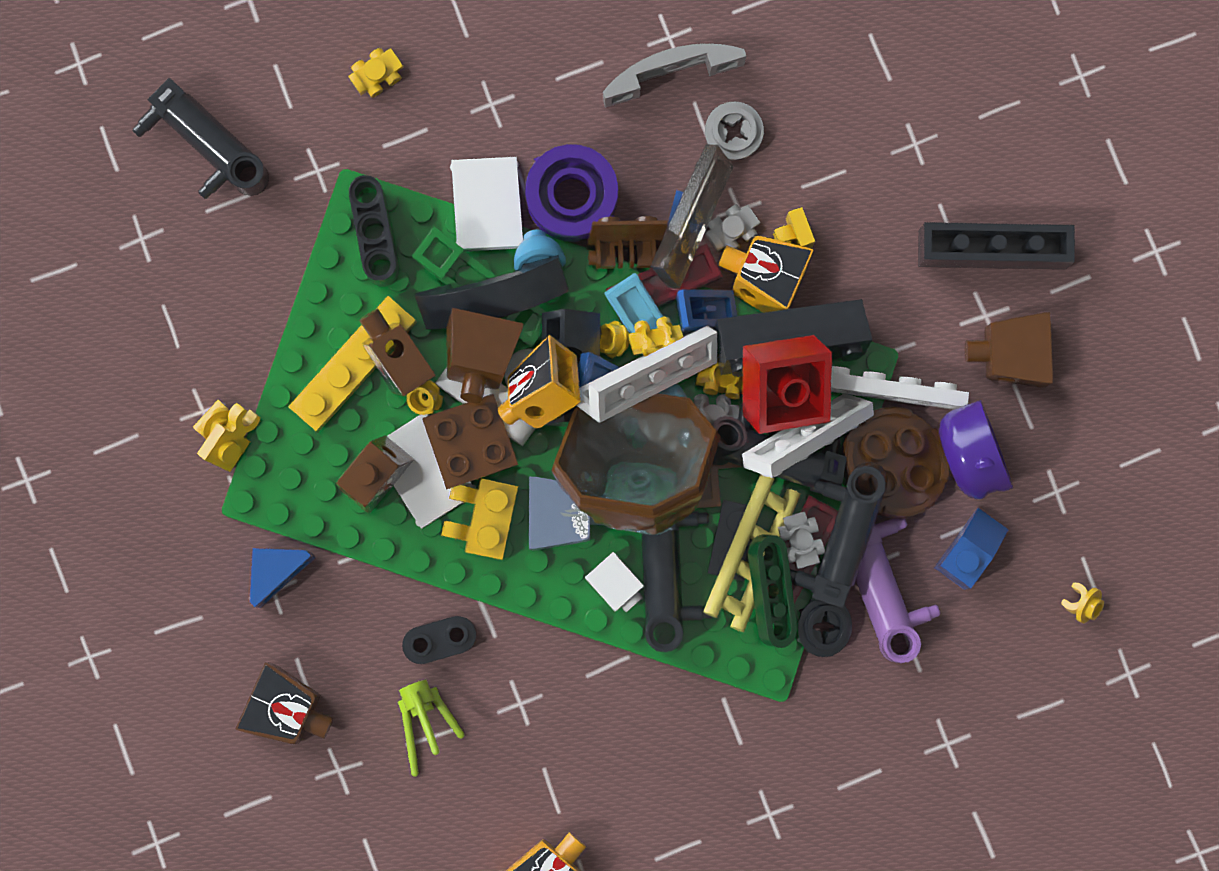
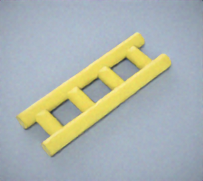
M761 474L703 611L705 614L715 618L718 617L721 608L732 613L735 616L730 627L740 632L745 631L755 607L749 563L742 560L749 539L753 540L762 534L780 537L778 527L784 525V517L793 514L801 495L797 491L787 489L782 498L770 491L774 478L765 477ZM764 504L777 511L769 532L756 525ZM735 573L749 580L741 601L727 594Z

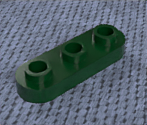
M762 534L753 539L748 550L758 634L765 645L785 648L794 641L797 633L787 547L780 537Z

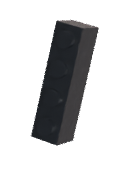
M924 222L918 231V267L1066 270L1075 262V225Z
M862 299L721 318L716 320L713 329L717 332V360L720 374H732L735 377L743 376V346L814 335L832 352V359L841 358L842 361H854L866 354L872 342Z

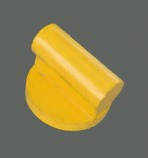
M217 400L193 428L207 439L217 423L224 426L227 424L230 410L221 401Z

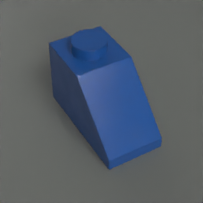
M977 508L934 568L962 589H971L995 556L1008 529L980 508Z

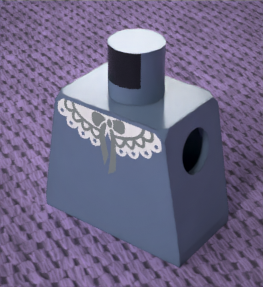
M529 477L530 550H542L590 541V525H604L595 523L592 517L580 511L570 497L560 488L557 480Z

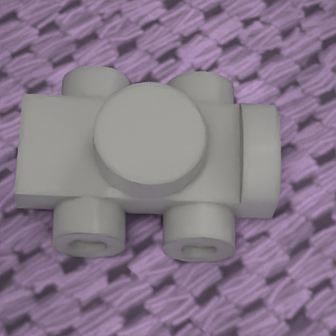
M735 204L725 212L728 217L724 221L717 216L707 224L710 230L705 235L717 252L722 249L725 250L727 245L738 249L740 246L736 240L741 236L748 242L758 235L754 228L760 224V221L749 205L740 209Z
M698 394L694 397V404L711 424L723 416H731L738 419L739 405H731V399L727 398L725 394L719 395L716 398L717 405H709L708 396L705 394Z
M805 512L784 517V525L778 527V531L783 541L789 540L791 546L787 548L789 563L796 562L797 569L820 563L818 555L824 554L825 549L821 539L813 541L811 533L819 531L815 517L807 519Z

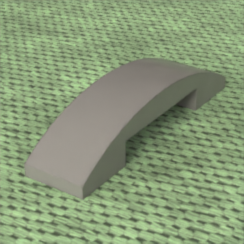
M692 44L653 54L626 69L603 91L604 106L606 108L639 98V82L702 63L706 64L709 76L742 67L746 60L745 50L722 44Z

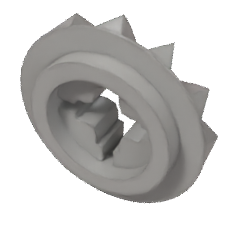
M727 102L716 107L710 113L705 125L707 145L711 147L717 156H722L730 161L746 159L759 148L764 134L763 122L759 114L751 106L742 102ZM741 119L744 120L740 130L744 139L734 137L732 141L729 140L728 143H725L728 131L724 128V125L733 127L736 123L739 124Z

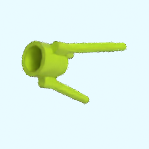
M427 679L410 684L399 690L402 700L398 701V705L402 712L411 774L414 777L418 776L419 771L411 714L413 717L419 716L433 755H438L440 751L427 716L428 712L434 710L432 702L436 705L457 737L462 739L465 735L442 701L437 687L430 688Z

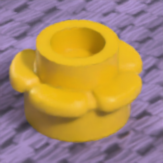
M619 321L603 324L601 326L600 352L605 353L611 358L621 356L630 343L627 328L621 325Z
M428 380L408 393L407 403L410 409L420 415L432 414L434 410H438L443 402L438 385Z

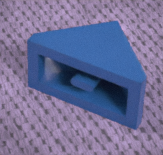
M683 289L677 292L676 302L683 336L686 334L690 335L705 326L714 329L717 319L737 316L734 292L732 290Z
M253 548L250 603L256 608L263 607L316 557L306 550Z

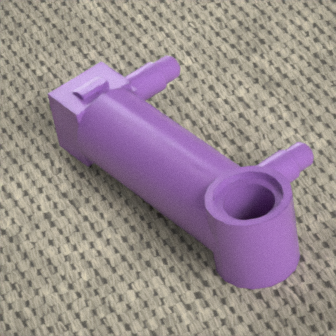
M905 518L889 519L874 524L856 578L879 641L880 652L887 660L895 663L909 662L918 655L921 642L919 635L913 627L931 621L932 618L940 615L937 605L925 606L912 612H907L883 548L881 538L906 528L907 522ZM897 633L906 636L909 642L908 650L902 655L894 653L890 645L892 637Z

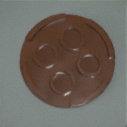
M901 407L876 409L873 411L874 416L859 424L857 428L849 430L844 439L841 449V455L847 457L844 480L847 485L851 472L861 463L875 462L879 464L887 473L888 485L878 515L892 519L913 517L934 505L940 497L946 482L949 480L950 467L941 444L940 434L936 428L933 429L926 421L913 414L912 410ZM864 473L858 477V485L865 492H872L878 488L877 479L872 474Z

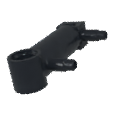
M168 78L147 99L151 104L150 109L138 120L132 131L138 137H142L161 118L168 123L216 169L198 190V193L204 199L215 193L227 180L244 195L254 196L265 190L269 182V174L261 160L188 93L186 94L172 79ZM255 167L257 172L254 179L248 182L240 181L239 177L243 169Z
M743 403L738 419L731 416L719 417L712 424L717 433L728 444L726 445L719 440L713 465L721 466L729 462L744 467L742 454L772 437L751 430L752 425L743 416ZM840 437L836 438L831 444L825 445L822 452H813L808 458L795 463L784 470L782 474L775 477L810 487V491L816 492L813 490L816 480L828 481L842 486L847 457L839 454Z
M875 462L859 464L851 472L846 487L828 481L816 480L813 488L814 491L821 493L823 496L841 501L817 576L790 569L791 582L794 585L812 590V593H814L812 598L840 608L844 607L851 586L855 584L888 485V476L882 466ZM864 473L872 474L877 479L878 488L872 492H865L858 485V477Z
M693 511L684 520L676 523L663 533L652 535L645 530L642 532L645 636L648 644L656 651L667 653L674 651L680 646L684 636L683 621H702L703 619L713 618L703 612L705 607L701 605L682 606L679 527L708 524L709 513ZM664 622L670 623L676 632L673 641L665 645L658 643L654 637L656 626Z

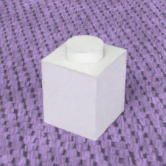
M614 552L585 577L615 612L621 607L627 612L643 598L639 591L644 586Z

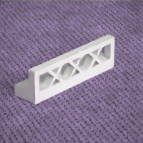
M705 326L690 335H684V338L646 357L642 356L580 387L581 402L576 406L600 423L716 364L717 332L709 326Z

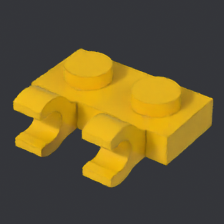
M481 478L478 489L462 485L451 488L449 499L475 505L470 526L444 521L441 536L467 541L466 553L503 560L518 486Z

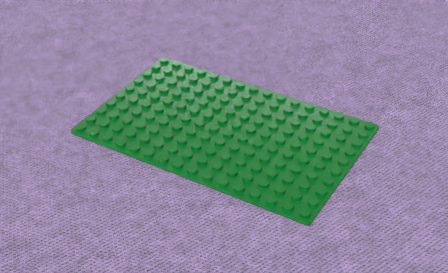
M343 169L336 181L255 412L260 417V421L252 431L248 432L247 439L251 442L238 460L222 506V513L229 518L779 702L786 701L804 650V646L797 641L799 638L798 629L794 641L785 648L767 646L761 641L758 634L755 607L744 632L730 627L735 615L721 608L717 618L713 617L712 619H703L702 621H683L684 636L680 646L671 652H659L648 644L645 636L644 587L639 591L643 598L630 610L625 612L621 607L615 612L585 579L591 571L614 552L644 586L642 532L644 530H616L606 525H590V541L542 550L529 549V477L556 480L551 470L567 427L544 425L536 428L523 446L509 438L518 465L482 477V479L518 486L503 560L466 553L467 541L441 536L444 521L470 526L475 504L464 502L421 529L420 526L416 525L415 518L394 485L370 514L339 489L336 484L337 481L370 441L384 435L388 436L420 414L410 409L407 403V395L401 396L391 392L377 368L318 433L288 406L361 326L359 320L375 310L387 296L417 321L407 334L436 375L430 379L435 383L447 367V328L426 329L415 293L444 286L445 284L411 256L434 226L454 242L457 241L454 204L376 179L386 196L399 263V276L393 284L387 287L374 285L368 279L362 267L349 199L351 182L364 174ZM373 188L363 189L358 195V201L362 203L372 202L377 195V191ZM378 223L369 225L366 228L365 237L368 239L379 238L384 231V227ZM522 227L523 238L527 232L532 230ZM552 238L560 245L566 258L563 271L569 291L538 306L546 312L572 309L600 313V327L612 321L620 322L604 292H606L607 288L620 283L632 274L636 273L638 275L650 268H637L635 263L634 268H629L628 261L623 260V268L618 269L617 258L615 257V268L596 269L595 265H588L589 250H586V247ZM517 249L465 251L497 277L516 272L514 269V257ZM386 259L377 260L372 266V273L377 276L385 275L390 270L391 262ZM702 287V288H700V289H698V290H714V289H711V288H708V287ZM734 296L737 316L763 313ZM676 300L658 307L663 317L670 318L672 326L680 325ZM542 334L532 347L518 339L513 354L522 349H535L542 343ZM871 342L866 354L854 361H842L841 358L832 359V366L850 369L849 375L863 377V372L886 374L885 380L891 381L898 359V352L893 348ZM630 343L621 356L611 358L605 353L600 352L601 358L618 367H622L643 356V354L634 355ZM697 373L677 383L685 392L686 397L690 398L693 403L696 395L705 394L708 396L709 405H717L716 398L719 395L725 394L718 392L715 395H709L704 393V386L696 385ZM503 377L501 384L508 388ZM439 387L440 395L443 397L442 405L438 410H434L432 414L428 415L459 406L462 403ZM831 392V401L842 395V393ZM740 394L739 399H731V405H739L740 411L743 403V394ZM852 395L873 402V411L882 408L884 399ZM627 417L622 421V430L630 437L632 443L639 446L642 445L646 438L640 430L638 420L633 417ZM848 432L840 436V455L844 439ZM823 446L822 448L818 449L817 451L822 452V451L824 450L825 446ZM634 465L620 466L610 474L601 498L653 506L681 492L680 478L676 474L665 470ZM744 467L718 469L721 506L695 509L698 512L709 513L708 524L679 527L682 606H706L718 577L707 574L723 500L748 505L760 473ZM578 477L580 484L587 486L582 478ZM773 477L774 481L770 491L782 498L787 489H792L801 494L792 515L801 512L809 496L839 510L841 501L810 491V487ZM843 477V484H842V486H843V487H846L847 485H846V482H845L844 477ZM481 478L470 481L476 489H478ZM764 504L757 521V526L769 532L777 511ZM824 554L820 555V563L814 566L811 575L817 576ZM745 579L744 582L733 580L727 594L741 601L749 580ZM803 588L794 604L797 623L801 615L799 610L805 608L810 603V599H814L812 598L814 594L812 590ZM660 623L654 630L656 641L663 645L671 643L675 638V628L670 623Z

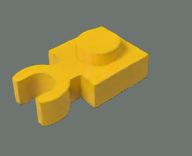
M234 404L228 413L227 424L224 426L217 423L197 454L205 461L231 472L251 442L245 437L246 433L252 431L258 425L260 417L252 410L247 412L240 404Z

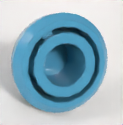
M532 230L524 235V241L521 242L515 252L514 269L515 271H520L523 264L559 255L563 268L566 258L560 245L552 238L547 237L544 231Z

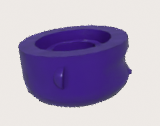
M566 144L554 147L534 159L535 163L529 170L526 180L525 196L529 213L540 230L558 240L578 242L589 238L592 222H598L599 219L604 217H615L614 214L618 204V182L610 163L600 153L586 146ZM578 179L584 182L590 191L587 203L575 210L561 207L556 202L554 193L562 181Z
M976 401L947 413L940 422L939 434L947 462L960 490L970 498L983 499L990 493L1013 489L1005 460L982 401Z

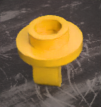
M1073 583L1071 587L1081 594V599L1077 603H1070L1063 599L1062 605L1070 613L1076 614V620L1083 624L1090 619L1095 620L1104 607V601L1101 599V590L1092 588L1088 591L1082 584Z

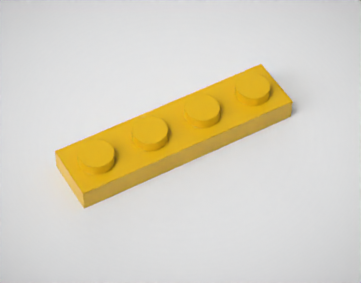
M389 296L377 307L389 325L392 323L401 324L407 333L417 323L410 314ZM362 325L288 406L317 433L376 368L362 345L365 340L370 338ZM392 340L385 346L387 354L395 347Z

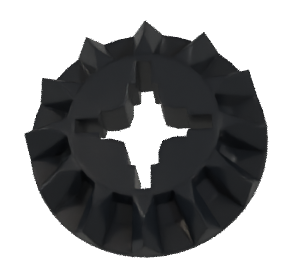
M810 599V603L805 608L799 610L801 615L797 623L799 635L797 641L810 654L818 657L833 656L839 653L850 639L852 633L851 615L845 605L843 608L817 599ZM824 619L825 622L834 625V628L824 630L821 636V632L813 628V625L821 623Z

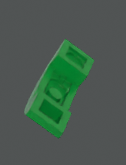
M435 226L411 256L445 285L451 284L452 289L497 277L463 251L464 249ZM535 306L501 317V319L523 323L518 339L532 347L542 334V313L546 311L540 306Z

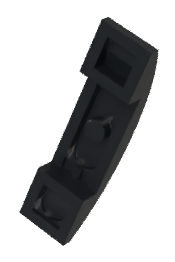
M559 255L523 264L522 270L453 289L451 284L418 292L415 293V298L426 329L447 328L453 308L501 318L559 297L568 292L569 287Z

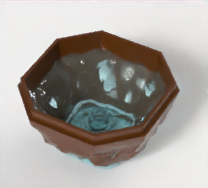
M657 393L600 423L577 407L572 413L551 471L560 488L570 497L577 508L592 517L595 523L604 524L616 530L658 535L668 531L673 525L684 520L697 508L702 494L707 488L714 456L721 436L690 398Z

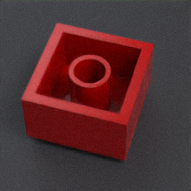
M814 335L743 346V416L759 434L831 422L832 352Z

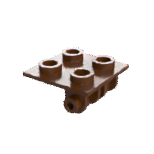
M653 216L639 217L635 221H621L617 217H604L599 219L598 222H592L586 250H589L588 265H595L596 269L615 268V249H617L618 269L623 268V249H628L629 268H634V249H636L637 268H653L656 264H662L663 249H660L668 220L658 221Z
M494 394L484 396L483 401L480 403L467 402L422 418L446 489L518 465L504 422L498 413V405Z

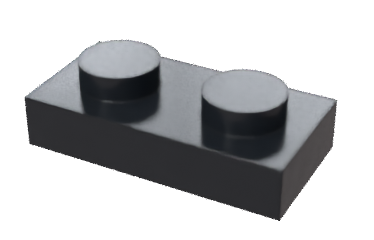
M723 500L707 574L719 575L747 505ZM749 539L745 552L742 556V560L746 561L747 563H749L748 550L751 542L753 541L752 539ZM735 573L733 580L744 582L745 578Z

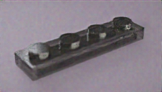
M705 145L651 264V268L667 288L680 289L734 168L719 145Z

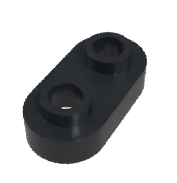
M449 617L409 630L404 636L402 649L405 656L411 662L427 664L470 650L476 642V628L465 617ZM457 627L461 628L464 632V638L460 642H454L450 637L451 631ZM419 638H424L428 643L426 651L422 653L417 652L414 648V643Z

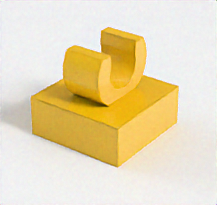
M803 208L788 212L786 217L787 225L774 230V239L787 243L794 242L795 245L811 249L815 240Z

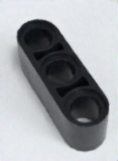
M362 175L355 178L349 187V199L362 267L366 276L374 285L387 287L397 280L399 276V263L386 196L380 183L374 177ZM365 188H373L377 191L375 199L369 203L359 202V193ZM378 223L384 227V231L379 238L368 239L365 237V231L369 225ZM386 259L390 261V270L385 275L377 276L372 273V266L377 260Z

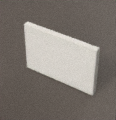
M517 157L451 160L450 169L453 178L456 243L464 249L463 251L517 249L521 242L524 241Z
M428 414L419 415L387 436L414 458L410 466L396 481L394 487L415 518L416 525L420 526L421 529L464 503L449 499L451 488L446 489L422 420V418L430 416ZM471 482L462 484V486H467L476 489V487L472 485Z

